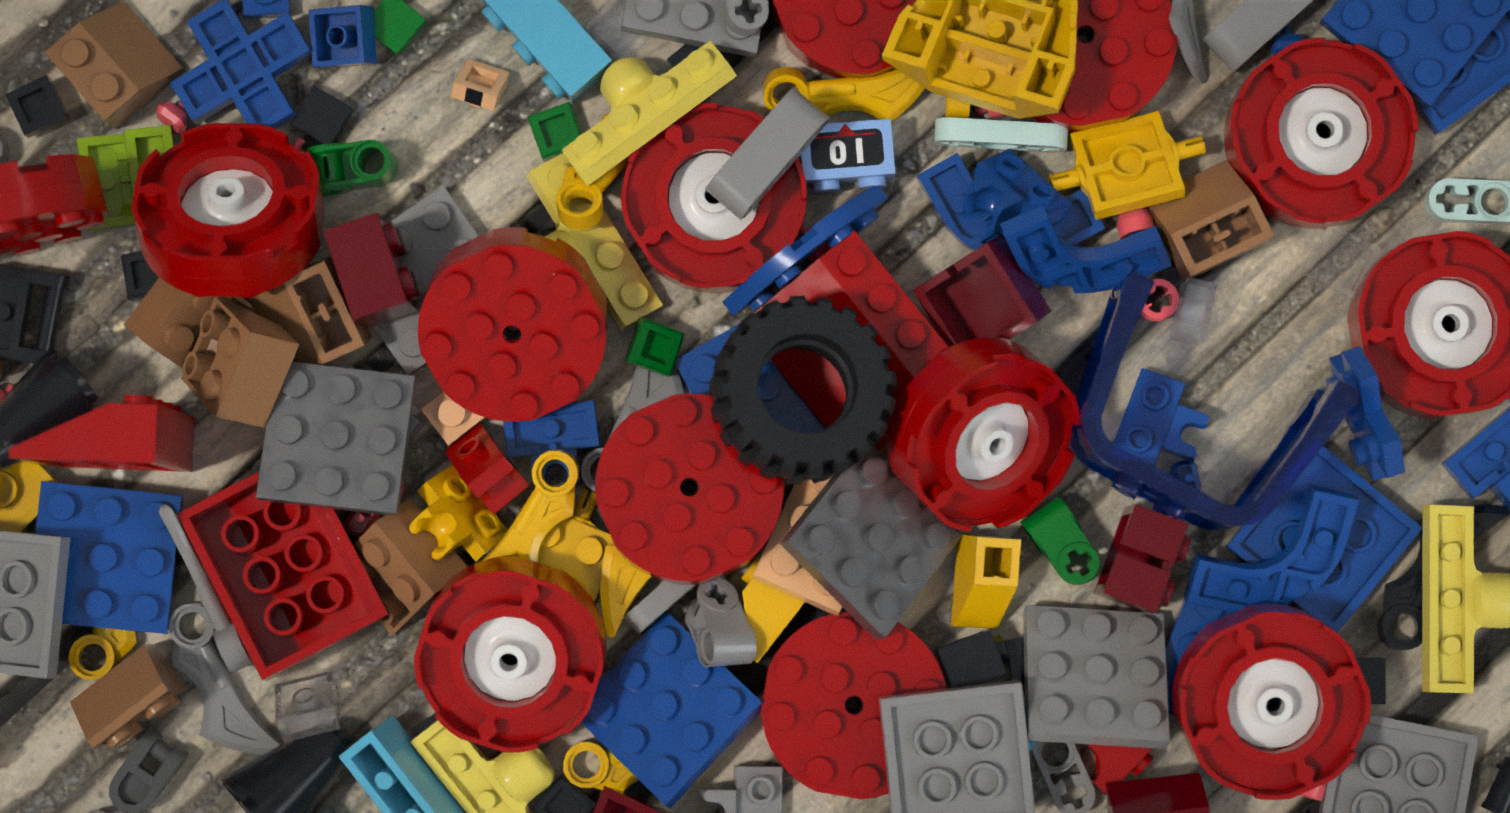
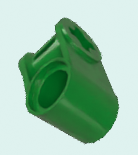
M377 140L321 144L306 149V152H309L317 166L322 196L340 195L352 190L381 187L393 181L398 173L399 163L396 155ZM376 152L383 153L385 158L383 168L378 173L367 174L364 169L367 157Z
M1059 496L1020 522L1041 554L1047 557L1065 582L1072 585H1082L1091 581L1097 575L1100 567V558L1082 532L1080 524ZM1074 552L1078 557L1083 554L1088 556L1090 561L1085 565L1088 572L1085 576H1082L1078 571L1072 574L1067 571L1066 566L1071 562L1068 556L1069 553Z

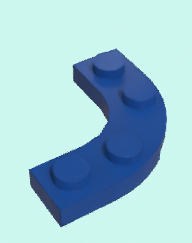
M958 153L917 175L916 178L946 229L962 245L974 251L1001 233L1003 234V231L995 235L987 233L988 224L994 221V216L991 213L978 211L968 214L964 211L965 194L973 179ZM1081 189L1066 197L1071 203L1067 218L1053 224L1060 238L1065 243L1073 246L1084 242L1105 229L1100 219L1095 220L1089 199Z
M872 186L844 203L814 224L803 237L791 245L785 246L763 264L746 282L741 284L723 300V304L733 316L747 307L756 312L775 296L771 290L775 285L781 289L802 273L798 265L826 244L833 248L853 232L852 228L859 233L877 220L879 215L875 210L888 199L887 195L880 186Z
M1044 205L1000 223L1004 237L1023 273L1033 282L1048 289L1055 284L1072 287L1074 293L1106 291L1129 284L1172 266L1156 226L1133 233L1111 244L1096 248H1079L1065 243L1060 238Z
M1310 485L1298 529L1290 544L1276 557L1260 563H1238L1196 554L1183 596L1184 599L1190 604L1236 612L1252 604L1269 603L1288 606L1287 603L1301 597L1309 590L1313 589L1315 591L1331 575L1343 555L1360 500L1354 494Z

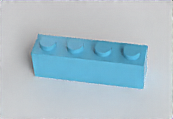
M481 0L486 6L481 11L483 16L498 32L504 27L516 39L511 47L528 66L535 61L543 69L546 75L541 80L558 100L566 95L575 104L601 81L605 69L612 63V59L559 0Z
M394 715L376 726L338 756L382 813H466L410 743L412 738Z

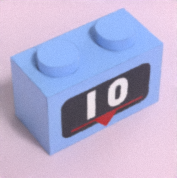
M891 119L826 124L800 155L806 187H812L813 193L817 194L840 191V184L858 183L860 190H867L872 186L885 188L886 181L894 180L895 177Z

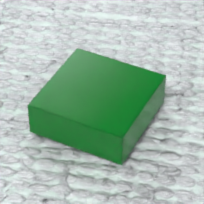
M382 0L373 11L375 39L398 57L427 23L424 17L403 0Z
M570 101L527 117L543 162L562 154V149L582 134Z
M638 318L624 362L664 377H670L685 333L646 318Z

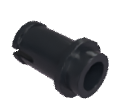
M1505 756L1502 764H1496L1495 767L1499 771L1485 801L1481 804V807L1493 813H1510V758Z

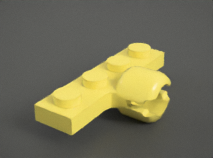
M711 40L660 76L655 75L643 59L634 57L620 58L612 62L605 69L601 79L600 91L611 106V112L588 131L579 135L562 151L577 174L588 186L737 77V75Z
M562 153L530 170L526 175L555 223L556 230L545 237L554 241L557 238L561 239L585 258L606 296L608 311L620 330L623 331L637 323L638 318H646L660 310L663 304L604 209L600 222L586 230L570 229L560 221L557 212L556 195L560 187H562L565 169L572 166L565 154ZM578 197L570 201L567 207L574 212H584L593 203L587 198Z
M1424 505L1422 506V692L1474 693V635L1479 628H1510V574L1486 573L1476 569L1474 564V506Z
M438 720L410 741L466 813H530L527 806L529 801L550 786L554 780V770L549 760L539 748L524 752H502L497 757L488 758L475 743L459 739L449 732Z

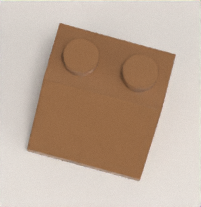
M125 1L78 22L44 52L102 119L116 130L185 70Z

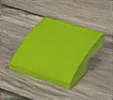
M171 125L127 129L122 134L77 138L78 155L94 157L108 209V216L104 219L105 223L89 228V231L135 225L131 205L137 171L155 149L162 155L174 147Z

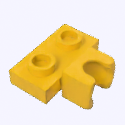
M453 464L426 481L417 490L418 494L428 504V507L411 522L409 530L413 534L429 531L436 537L438 546L431 553L434 560L439 561L462 545L477 562L490 553L508 531L497 515H493L486 505L467 487Z

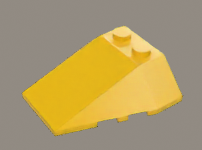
M916 0L912 6L908 4L899 14L882 53V59L930 92L1017 119L1058 113L1075 73L1078 0Z

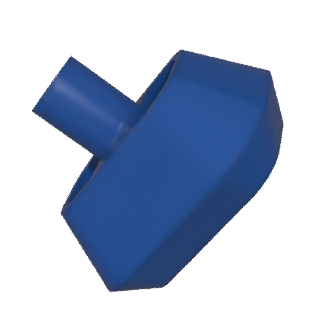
M1287 26L1283 28V34L1275 36L1270 52L1272 55H1275L1291 43L1304 40V38L1300 34H1292V28Z
M1189 460L1173 464L1170 474L1176 495L1183 498L1197 495L1201 490L1197 465Z

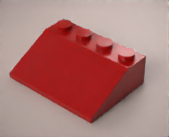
M855 230L765 303L767 304L774 300L785 303L791 296L805 295L807 302H815L818 297L833 300V308L842 311L845 306H848L858 312L854 319L863 327L870 322L878 331V334L874 337L879 347L887 345L892 358L887 364L889 371H896L897 386L892 390V397L896 399V403L903 387L921 372L940 351L949 348ZM761 306V307H760L756 312H754V313H757L758 311H760L763 306ZM804 349L783 350L770 359L772 364L825 429L838 419L845 404V389L839 373L827 359L815 352ZM891 416L887 420L886 425L888 427L885 433L874 445L878 451L887 445Z
M124 395V404H105L9 448V458L62 468L192 472L195 417L182 413V406L163 402L162 399H153V396Z
M259 472L184 509L177 513V516L262 680L268 681L389 614L335 510L258 500L256 492Z

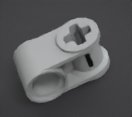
M721 578L700 584L696 592L697 602L688 608L685 615V622L696 645L699 661L705 668L752 663L757 649L756 636L752 626L748 623L736 589L728 581Z

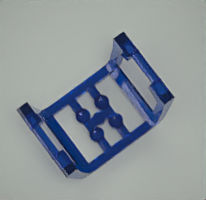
M1131 273L1119 285L1115 286L1108 296L1075 397L1079 409L1080 425L1073 424L1069 447L1075 453L1076 460L1087 469L1112 482L1110 486L1112 489L1134 500L1136 497L1142 498L1153 504V511L1208 531L1230 529L1233 526L1252 525L1271 513L1358 402L1359 393L1355 388L1340 380L1330 383L1325 392L1320 389L1309 392L1275 448L1231 506L1221 503L1117 447L1107 438L1102 429L1101 417L1126 346L1155 281L1140 273Z

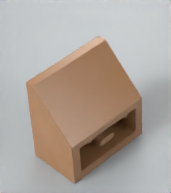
M1227 160L1184 180V198L1146 207L1153 217L1154 224L1183 283L1251 251L1275 237L1255 195Z
M331 255L306 266L300 273L284 284L251 298L260 316L282 326L299 343L292 362L322 365L365 346L372 338L368 328L365 329L352 319Z
M159 277L124 325L148 346L183 369L184 360L193 351L200 334L201 319L204 313L210 309L215 296H193L174 288ZM223 297L258 314L256 307L243 297Z
M215 296L210 309L204 313L201 319L200 334L193 351L184 360L181 379L215 417L265 428L299 343L282 326L223 297Z
M411 498L399 505L398 516L384 515L375 521L353 544L389 614L378 621L391 636L400 631L430 606L434 597L444 588L447 582L458 572L468 567L455 551L439 561L434 560L431 553L438 546L436 537L429 531H422L419 534L410 532L409 526L411 522L422 512Z
M144 644L70 701V704L90 746L93 749L109 746L110 749H113L118 745L123 747L144 731L140 725L146 719L151 720L155 716L159 719L180 704L181 701L177 695L187 687L154 644Z

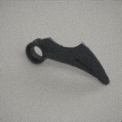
M1474 506V542L1510 514L1509 509L1497 506ZM1422 518L1417 520L1420 526H1422ZM1422 530L1420 531L1419 551L1414 563L1404 575L1385 584L1383 613L1377 623L1378 634L1381 641L1387 647L1394 650H1411L1422 643ZM1399 614L1409 616L1415 625L1413 636L1406 641L1397 639L1391 632L1392 619Z

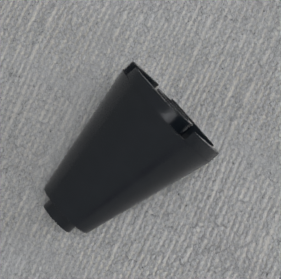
M50 350L42 355L0 402V471L24 462L9 458V448L94 410L92 403L98 400L96 393L84 376L67 358H63L59 362L54 360L57 351Z
M320 723L229 772L221 781L246 813H312L346 767L338 756L350 748L353 743L337 724L328 728L324 723Z

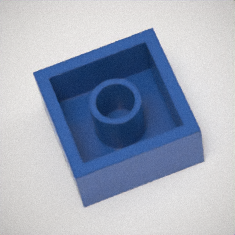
M352 5L308 10L313 68L327 69L377 64L373 6Z

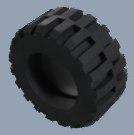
M805 295L791 296L785 303L774 300L764 304L760 311L757 313L751 312L745 317L734 332L730 334L713 366L714 373L709 384V395L713 397V405L710 411L713 422H719L722 429L719 436L726 447L732 445L739 453L736 457L737 460L746 467L751 463L761 469L759 475L770 480L778 476L785 478L787 484L800 485L804 480H812L813 483L828 480L835 474L841 475L872 450V447L885 433L888 427L886 425L887 420L894 412L896 399L892 397V390L897 386L896 371H889L887 363L892 357L887 345L879 347L874 339L878 331L870 322L863 327L854 319L858 312L848 306H845L842 311L833 308V300L818 297L815 302H807ZM787 349L809 350L821 355L835 367L844 384L846 399L840 416L832 425L816 433H800L783 427L768 414L759 396L758 383L763 367L777 353Z

